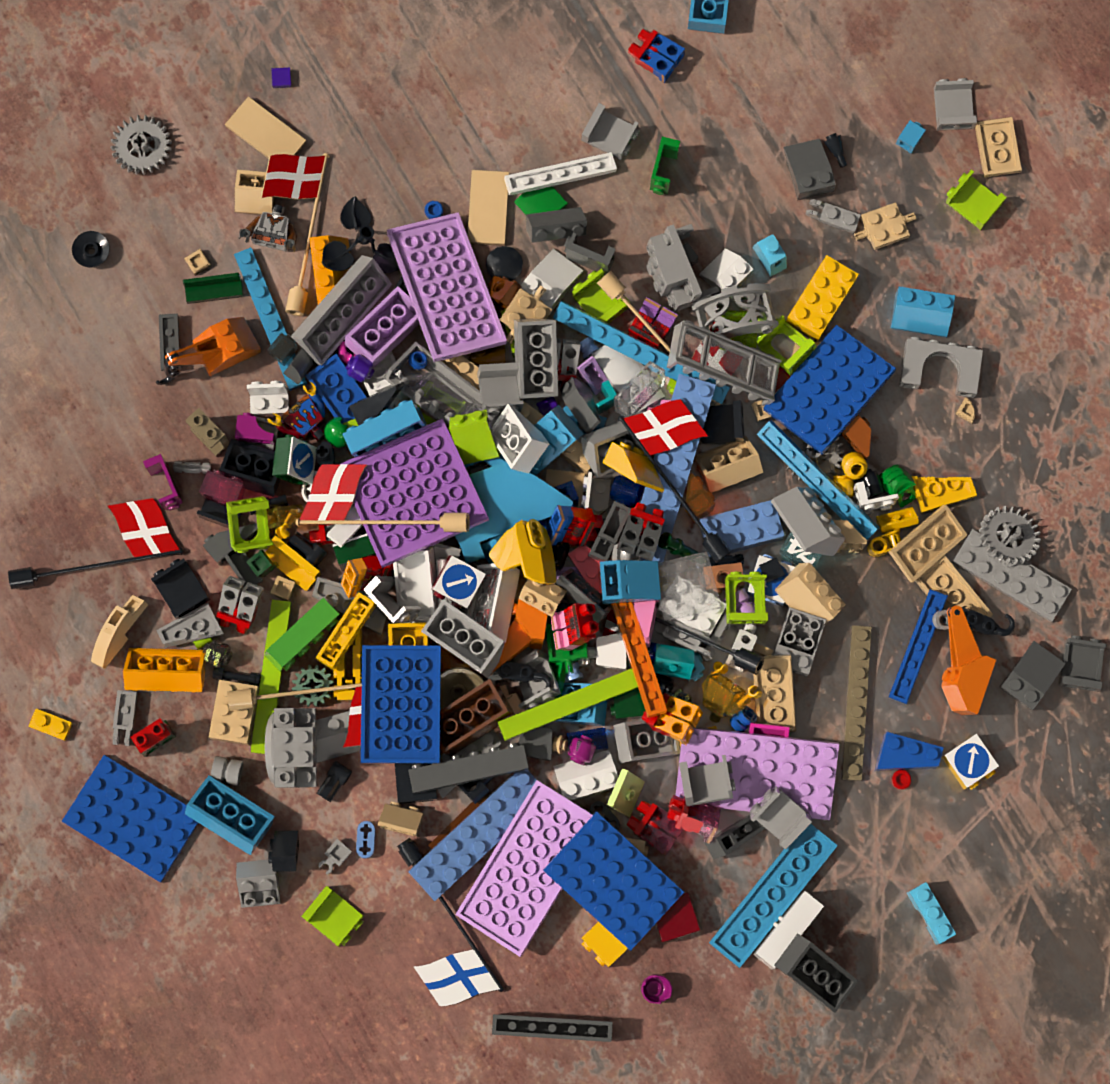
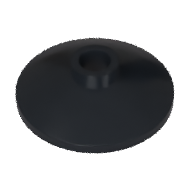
M96 231L81 233L72 244V255L75 261L87 268H94L103 264L108 258L110 251L107 239ZM90 249H95L93 254H89Z

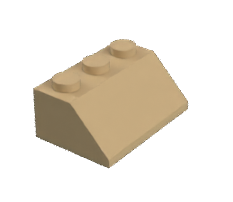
M744 436V442L726 443L695 455L694 460L710 493L720 491L725 487L738 484L743 480L764 473L759 454L747 436Z
M799 563L775 589L776 593L790 608L826 619L825 623L832 620L846 605L810 563Z

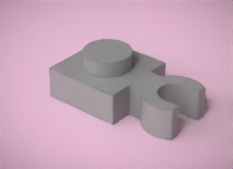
M336 839L324 853L328 859L322 860L318 867L321 868L324 864H328L329 870L326 874L329 875L333 871V865L336 863L340 867L352 851Z

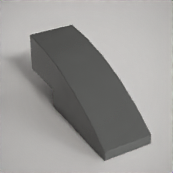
M614 501L590 550L589 557L599 562L608 560L631 512V508Z

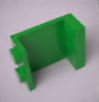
M663 136L661 138L650 183V190L655 194L663 195L669 192L670 179L657 175L662 156L677 160L680 146L679 140Z

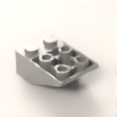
M789 607L773 656L791 655L792 672L807 677L826 619Z

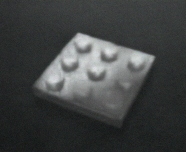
M707 551L658 563L661 600L659 601L665 622L721 608Z

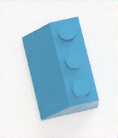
M899 286L895 296L891 329L947 338L953 314L955 295Z

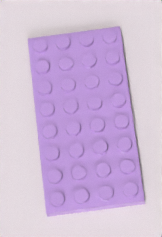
M459 212L387 229V236L434 362L507 343Z
M696 727L693 728L694 732L687 746L681 744L679 763L687 761L688 768L723 762L722 755H726L727 762L731 761L733 773H729L730 779H734L736 791H732L733 798L709 802L705 807L750 812L754 804L760 803L764 799L763 796L769 789L773 790L777 786L808 812L811 818L830 820L839 751L838 742ZM679 766L675 795L684 798Z
M536 780L455 915L511 952L522 957L563 889L543 869L593 814L539 780Z

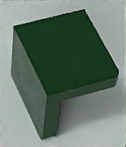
M264 550L258 551L246 561L257 577H266L279 566L277 562L270 560Z

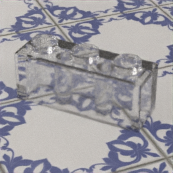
M649 361L614 397L615 411L625 418L635 415L664 386L665 370Z

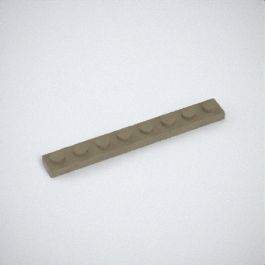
M851 626L842 780L862 781L872 628L867 626Z

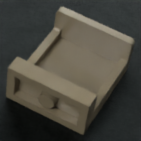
M200 408L185 420L191 427V432L216 457L229 446L230 442L226 435Z

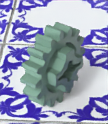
M308 665V670L305 671L302 667L301 674L295 673L298 679L292 680V683L296 684L292 691L309 690L311 688L308 686L313 681L318 685L315 686V689L330 687V685L334 684V681L328 680L331 678V674L325 675V668L320 671L318 665L315 666V669ZM315 674L321 675L324 680H318ZM307 675L306 681L301 683L302 679ZM325 691L321 696L318 695L319 692L309 693L311 698H307L303 694L294 696L295 698L301 697V704L307 701V707H310L311 703L318 707V702L324 705V698L330 699L331 697L328 693L333 691Z

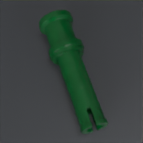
M664 532L660 536L658 541L660 548L668 549L673 555H681L700 567H704L707 564L708 557L686 546L682 539L672 537V534L669 532Z

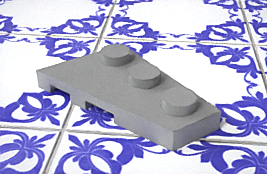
M208 603L156 630L165 648L224 634Z

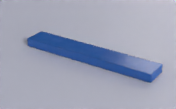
M929 590L889 698L907 704L936 629L932 622L933 615L937 611L943 610L947 595Z

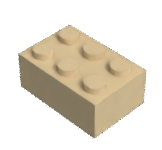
M219 680L209 732L211 740L250 746L257 704H253V708L229 711L227 691L251 689L258 696V686Z

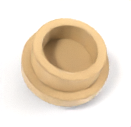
M564 735L556 736L553 740V751L562 755L568 747V740L565 739Z

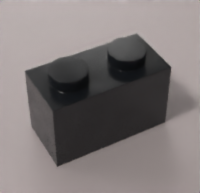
M275 831L274 839H270V850L272 852L268 853V862L272 864L273 872H296L299 853L298 831Z

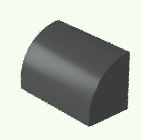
M301 348L283 374L299 385L315 361Z

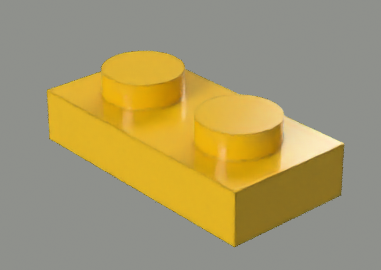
M913 507L876 516V522L882 533L919 524L918 516Z
M35 709L28 727L66 741L73 723Z

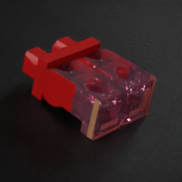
M673 795L669 803L670 809L667 818L676 821L675 828L681 829L682 827L685 831L698 833L704 836V842L711 844L719 827L721 809L707 803L686 806L685 796L680 798Z
M641 801L636 810L645 816L641 821L631 816L626 825L634 831V835L646 841L647 844L666 857L675 843L674 839H678L683 828H675L676 821L667 818V811L654 803L651 805Z

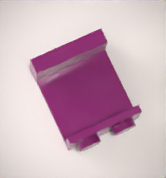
M159 454L144 460L145 468L151 476L164 471L173 494L158 499L165 510L169 509V511L179 508V505L183 502L163 456Z

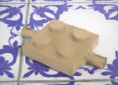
M896 202L864 213L860 217L864 230L854 233L856 241L867 237L874 250L910 237L906 223L916 220L915 213L903 216Z
M539 286L534 295L520 288L500 318V321L511 330L506 337L507 342L510 344L514 340V319H547L552 309L541 300L546 291L544 287Z

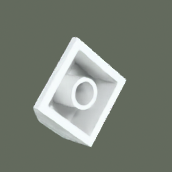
M724 249L699 276L711 287L718 286L720 294L722 293L721 289L732 286L739 288L752 276L754 269L741 256L728 249Z

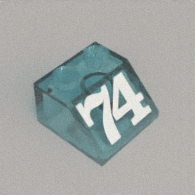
M790 532L779 551L780 557L785 561H792L797 565L799 563H810L814 568L822 554L804 552L792 532Z

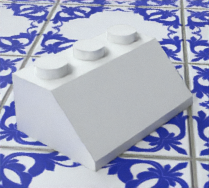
M609 750L594 754L591 762L585 763V765L569 761L553 766L561 794L572 802L612 790L618 780L616 767Z

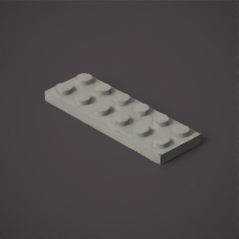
M972 529L952 562L1052 622L1072 589L1026 561L1023 564L1018 562L1016 565L1011 561L1009 564H1006L1004 559L999 562L998 557H992V552H986L988 547L982 546L984 541L979 538L982 534Z

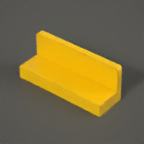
M275 535L271 540L273 545L265 553L272 562L278 563L279 566L276 568L303 590L308 591L317 580V577L321 575L320 571Z

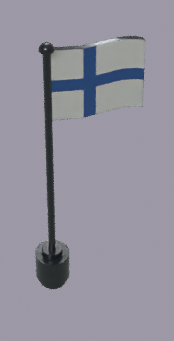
M410 838L397 846L399 854L408 867L416 865L424 857L416 842H412ZM441 895L439 897L440 901L473 950L455 953L431 964L414 966L415 970L439 1006L456 1004L477 994L493 990L503 992L505 986L501 985Z

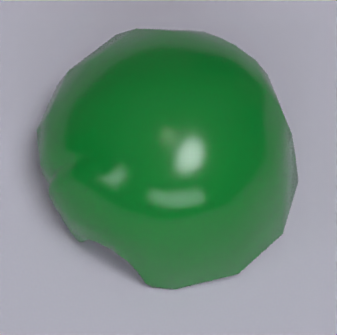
M341 417L333 418L324 429L326 440L337 448L347 445L343 433L347 432L348 425L341 424Z

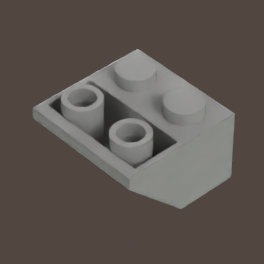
M268 860L237 863L236 881L241 908L281 903L278 872H273L272 864H269Z

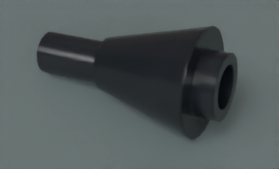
M837 133L827 136V140L824 143L834 157H836L840 168L847 166L843 156L841 135L837 136Z
M655 673L662 695L664 693L669 694L675 686L673 684L674 679Z

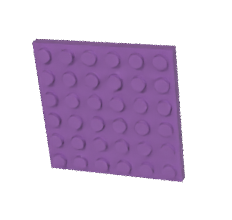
M443 418L341 463L367 464L360 478L354 499V506L361 520H440L444 513H469V529L489 520ZM363 524L382 568L462 533L444 532L443 528H440V524Z

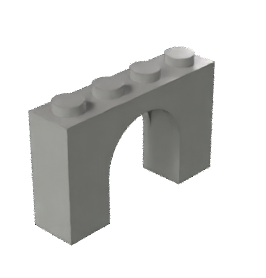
M919 337L908 338L905 342L899 387L918 389L921 383L924 362L934 356H943L950 359L958 371L955 396L975 398L978 390L983 350H979L976 346H967L966 348L960 347L957 343H948L947 345L941 344L938 340H930L928 342L922 341Z

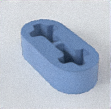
M363 821L357 828L356 851L361 858L367 859L374 854L375 827L371 822ZM365 825L372 829L371 832H368V839H364L365 834L361 832V828H365ZM364 841H367V847L371 848L367 855L360 851V848L364 847Z

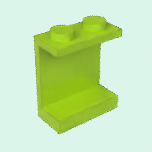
M971 169L968 174L964 172L959 178V185L956 188L953 186L946 194L948 198L945 203L981 230L1007 197L1002 193L997 196L972 177L974 171Z
M601 268L599 271L594 270L591 272L584 283L579 282L573 287L572 297L586 313L609 324L629 307L621 298L611 300L597 284L604 277V271Z
M487 410L450 417L449 430L464 465L499 457V450L488 424Z
M328 886L322 890L301 916L338 947L341 944L345 946L351 939L349 934L354 929L357 931L364 923L362 920L364 916Z

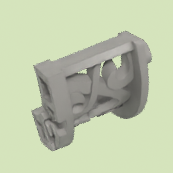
M748 284L746 288L740 289L737 286L721 289L722 293L712 296L710 293L691 304L692 310L696 311L699 327L709 329V325L715 321L712 326V332L715 329H719L715 333L725 335L728 339L750 333L768 334L779 325V322L775 319L769 296L771 291L769 284ZM748 299L747 304L741 302V300ZM760 299L762 301L763 307L759 306ZM733 301L741 308L748 310L738 323L722 317L729 309L730 302ZM724 305L721 311L720 308H717L718 306ZM757 311L764 312L766 320L758 321V318H764L763 315ZM705 313H707L710 317L708 321L706 319Z

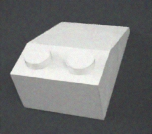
M553 249L531 271L521 284V289L534 295L539 286L544 287L546 291L541 300L553 311L583 273V270Z
M507 404L490 429L498 450L510 468L529 474L549 445L541 431L511 404Z

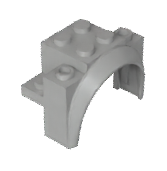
M674 224L666 227L663 234L651 237L646 246L647 252L650 255L646 267L649 275L653 277L654 288L656 292L660 293L661 297H667L669 305L674 308L675 312L691 307L693 302L710 293L714 296L720 292L718 286L701 291L681 243V240L690 237V232L694 231L692 224L677 229Z
M274 708V712L269 717L265 732V762L268 777L275 785V788L317 787L316 708Z

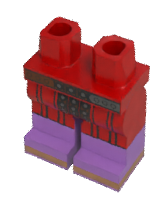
M647 297L639 311V314L663 340L672 329L678 317V314L665 307L661 309L660 304ZM636 316L628 329V334L659 349L661 345L659 340Z

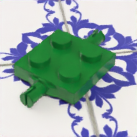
M546 624L549 662L565 663L566 674H573V662L589 659L587 642L571 651L556 650L553 633L556 631L552 630V624Z

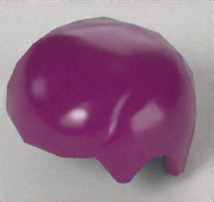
M652 974L642 982L641 992L644 999L649 1003L662 1004L671 997L673 988L671 982L664 975Z

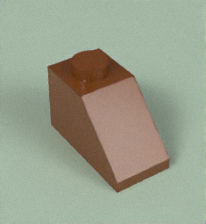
M858 414L841 435L856 452L862 454L865 460H867L870 455L871 428L869 426L871 425L865 417L861 418Z

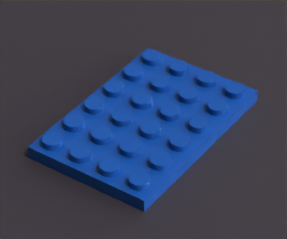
M836 325L774 395L775 401L765 405L763 410L823 455L895 373L896 368Z
M362 645L360 763L440 764L441 646Z
M105 755L99 761L62 820L66 825L162 883L198 825V822L185 815L187 805Z
M597 811L543 869L549 877L630 951L684 893L681 888Z

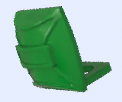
M899 464L893 465L879 474L884 490L889 495L898 494L899 498L897 501L900 507H904L916 499L913 488L916 484L910 474ZM905 492L910 493L908 499L902 500Z

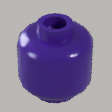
M357 354L355 357L352 355L345 367L347 375L359 382H364L366 379L370 380L375 372L372 369L373 363L361 354Z

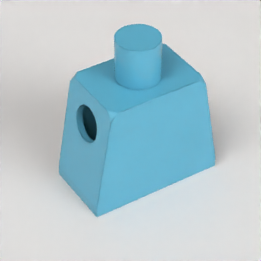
M774 234L757 242L752 247L770 277L787 268V256Z

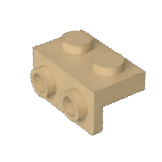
M528 579L520 593L519 599L552 617L567 591L555 584L547 585Z

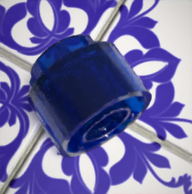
M616 476L611 488L610 498L632 509L639 502L644 486L635 483L625 476Z

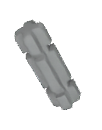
M175 461L173 470L178 473L184 471L185 473L202 472L203 474H210L211 464Z

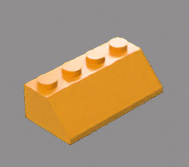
M331 235L309 238L318 305L350 269L332 271L324 267L321 263L323 250L332 241H340L348 249V238Z
M129 648L123 669L124 689L133 691L202 692L205 681L206 650Z

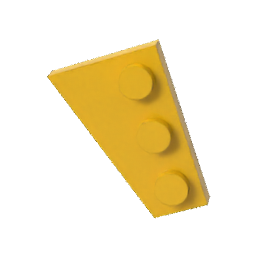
M911 476L916 484L913 488L921 513L938 509L942 505L948 506L977 496L971 477L935 478Z

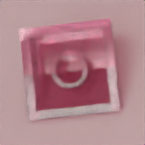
M214 470L213 472L207 471L199 492L204 499L226 506V502L243 500L246 487L242 483L243 480L234 476L231 479L227 478L223 472Z

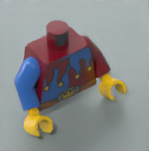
M310 382L312 385L310 390L303 386L304 391L307 393L281 417L276 413H272L276 416V420L273 422L268 419V422L276 425V428L284 435H293L297 439L303 438L304 440L312 435L319 442L325 437L324 431L320 427L325 423L323 418L326 413L324 402L316 391V386Z

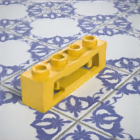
M358 592L316 656L319 662L333 671L336 669L376 608L375 602Z
M362 629L355 638V645L354 642L351 644L353 645V678L355 679V684L362 683ZM346 654L334 670L337 686H342L343 679H346ZM345 680V683L350 685L353 684V681ZM353 688L333 690L334 697H337L338 702H352L355 690Z

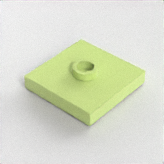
M622 769L607 805L621 814L630 817L645 781L628 770Z

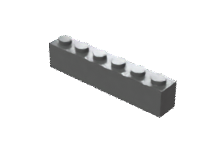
M513 743L509 744L508 748L502 750L500 747L490 748L488 753L481 754V751L469 753L470 756L462 758V755L450 757L451 761L443 762L440 759V764L428 766L423 764L412 765V769H409L408 772L413 794L529 770L524 745Z
M493 1014L492 1035L611 1042L613 1022Z

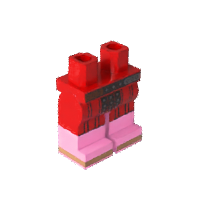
M575 603L563 611L555 612L552 617L550 616L552 630L556 631L553 633L556 650L571 651L590 639L596 638L595 633L599 631V626L596 621H593L592 614L596 612L594 604Z

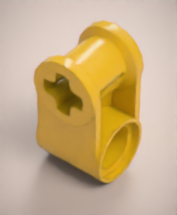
M900 529L872 539L867 547L869 555L880 557L888 554V551L902 540L899 534L901 532ZM873 544H880L882 550H874Z

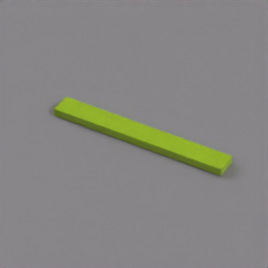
M272 600L265 652L288 630L292 604L289 601ZM265 652L259 695L279 693L282 671L280 672L268 660ZM278 697L258 699L251 753L265 754L266 726L269 717L274 712V708H277Z
M631 668L497 722L504 741L638 688L633 670Z

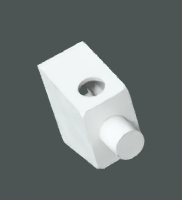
M746 624L744 630L740 629L731 651L736 652V650H740L742 647L752 651L758 637L754 635L757 627L752 624ZM729 654L725 664L728 667L743 672L744 669L734 665L733 656Z
M621 633L598 637L596 639V647H587L589 658H596L598 666L623 671L631 669Z

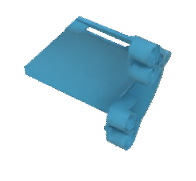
M500 457L483 460L491 467L470 474L469 477L489 520L469 529V532L455 535V538L460 544L466 563L470 564L485 558L480 544L481 541L505 533L520 520L529 521L530 519L540 521L551 517L557 505L572 507L573 501L530 472L528 474L511 469L508 463ZM483 461L465 464L464 466L466 468Z

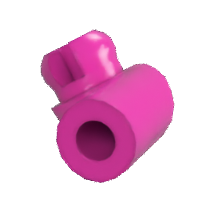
M342 342L337 347L338 357L347 365L352 354L347 352L345 342Z

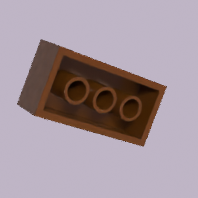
M488 679L440 710V748L444 754L453 756L498 727L497 722L515 715L497 682Z

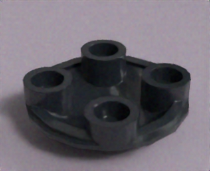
M497 247L489 253L486 259L487 272L492 278L494 276L506 277L513 281L522 273V257L512 247Z

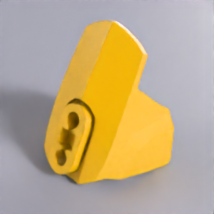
M535 519L517 522L503 534L489 553L494 564L502 571L506 572L521 565L524 577L529 580L547 585L554 584L557 581L553 549L547 530Z

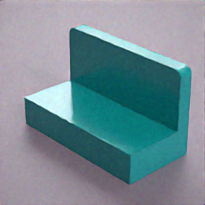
M609 380L601 385V394L604 400L596 404L599 415L617 405L618 395Z
M656 644V656L653 663L655 673L690 679L695 665L694 651Z

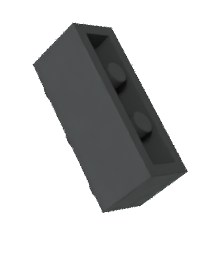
M581 207L526 214V231L532 243L571 237L573 232L577 233V236H585L587 219Z

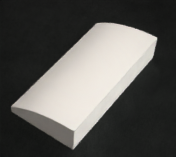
M606 345L591 354L632 415L646 411L648 407H652L665 398L661 389L640 362Z
M433 546L393 563L397 604L401 608L408 606H420L422 608L418 613V618L412 623L428 622L438 608L437 597L433 595L434 591L431 590L437 579Z

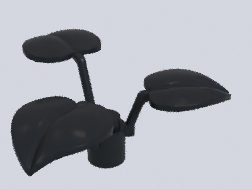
M356 196L352 197L344 205L340 214V221L346 229L355 228V231L358 232L356 240L348 249L340 241L328 243L322 253V265L332 271H344L350 268L354 262V257L349 252L358 243L362 245L371 243L372 252L375 253L373 259L385 274L400 270L390 244L381 243L378 245L377 250L375 249L374 229L369 226L371 214Z

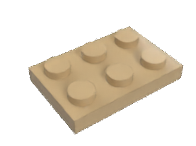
M1012 117L977 122L975 131L983 176L991 177L1020 173L1022 168Z

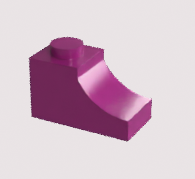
M243 413V415H237L236 440L275 445L276 437L274 433H269L258 425L259 420L254 414Z

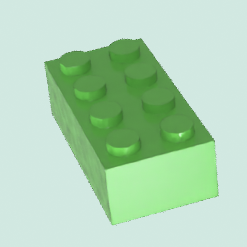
M323 597L266 650L265 656L280 672L283 669L289 670L295 664L297 656L300 658L309 651L311 643L314 645L323 638V632L326 629L330 631L337 625L339 613Z

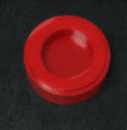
M905 770L896 771L891 778L892 785L899 790L908 788L912 780L911 775Z

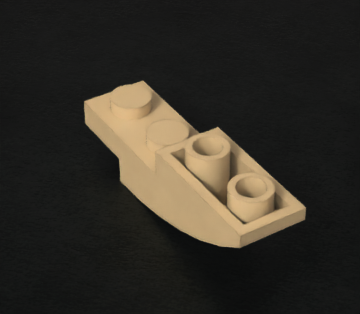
M132 595L122 608L119 606L114 608L104 623L95 643L91 658L93 664L105 669L128 640L125 636L126 632L148 606L144 600Z

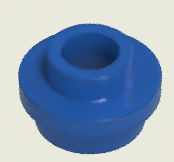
M420 351L412 353L408 359L409 365L416 370L424 369L428 362L426 355Z

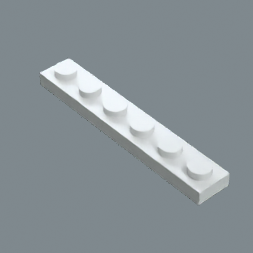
M612 152L506 175L504 180L510 196L616 172L617 167Z

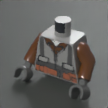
M274 205L272 213L263 212L261 216H257L246 228L239 231L238 239L240 240L241 237H245L246 243L249 242L251 237V241L255 245L285 252L288 251V248H292L293 252L296 251L297 234L289 218L283 216L285 207L281 205Z

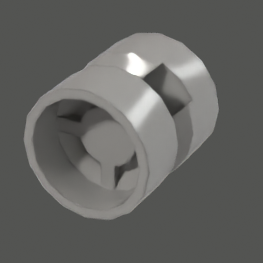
M215 756L211 777L219 782L226 780L227 784L238 786L242 776L243 761L232 759L228 762L225 757Z

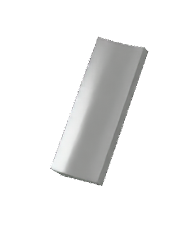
M361 255L291 337L318 365L322 366L343 342L345 336L356 327L392 283L373 258Z

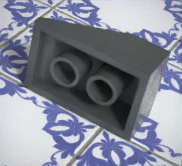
M820 139L783 148L797 200L834 192L836 183Z
M1033 641L1000 685V688L1028 709L1033 710L1066 663Z

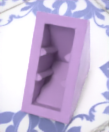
M591 356L577 367V375L590 387L593 394L597 395L601 392L602 383L608 379L595 358Z

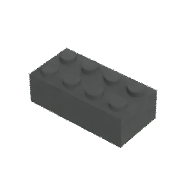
M798 933L774 965L834 1013H836L858 982L856 978L812 942Z

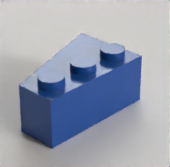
M886 732L883 736L874 771L936 769L939 767L944 747Z

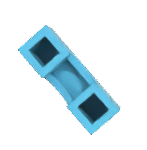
M927 882L907 892L913 906L924 918L927 925L926 928L936 945L956 935Z

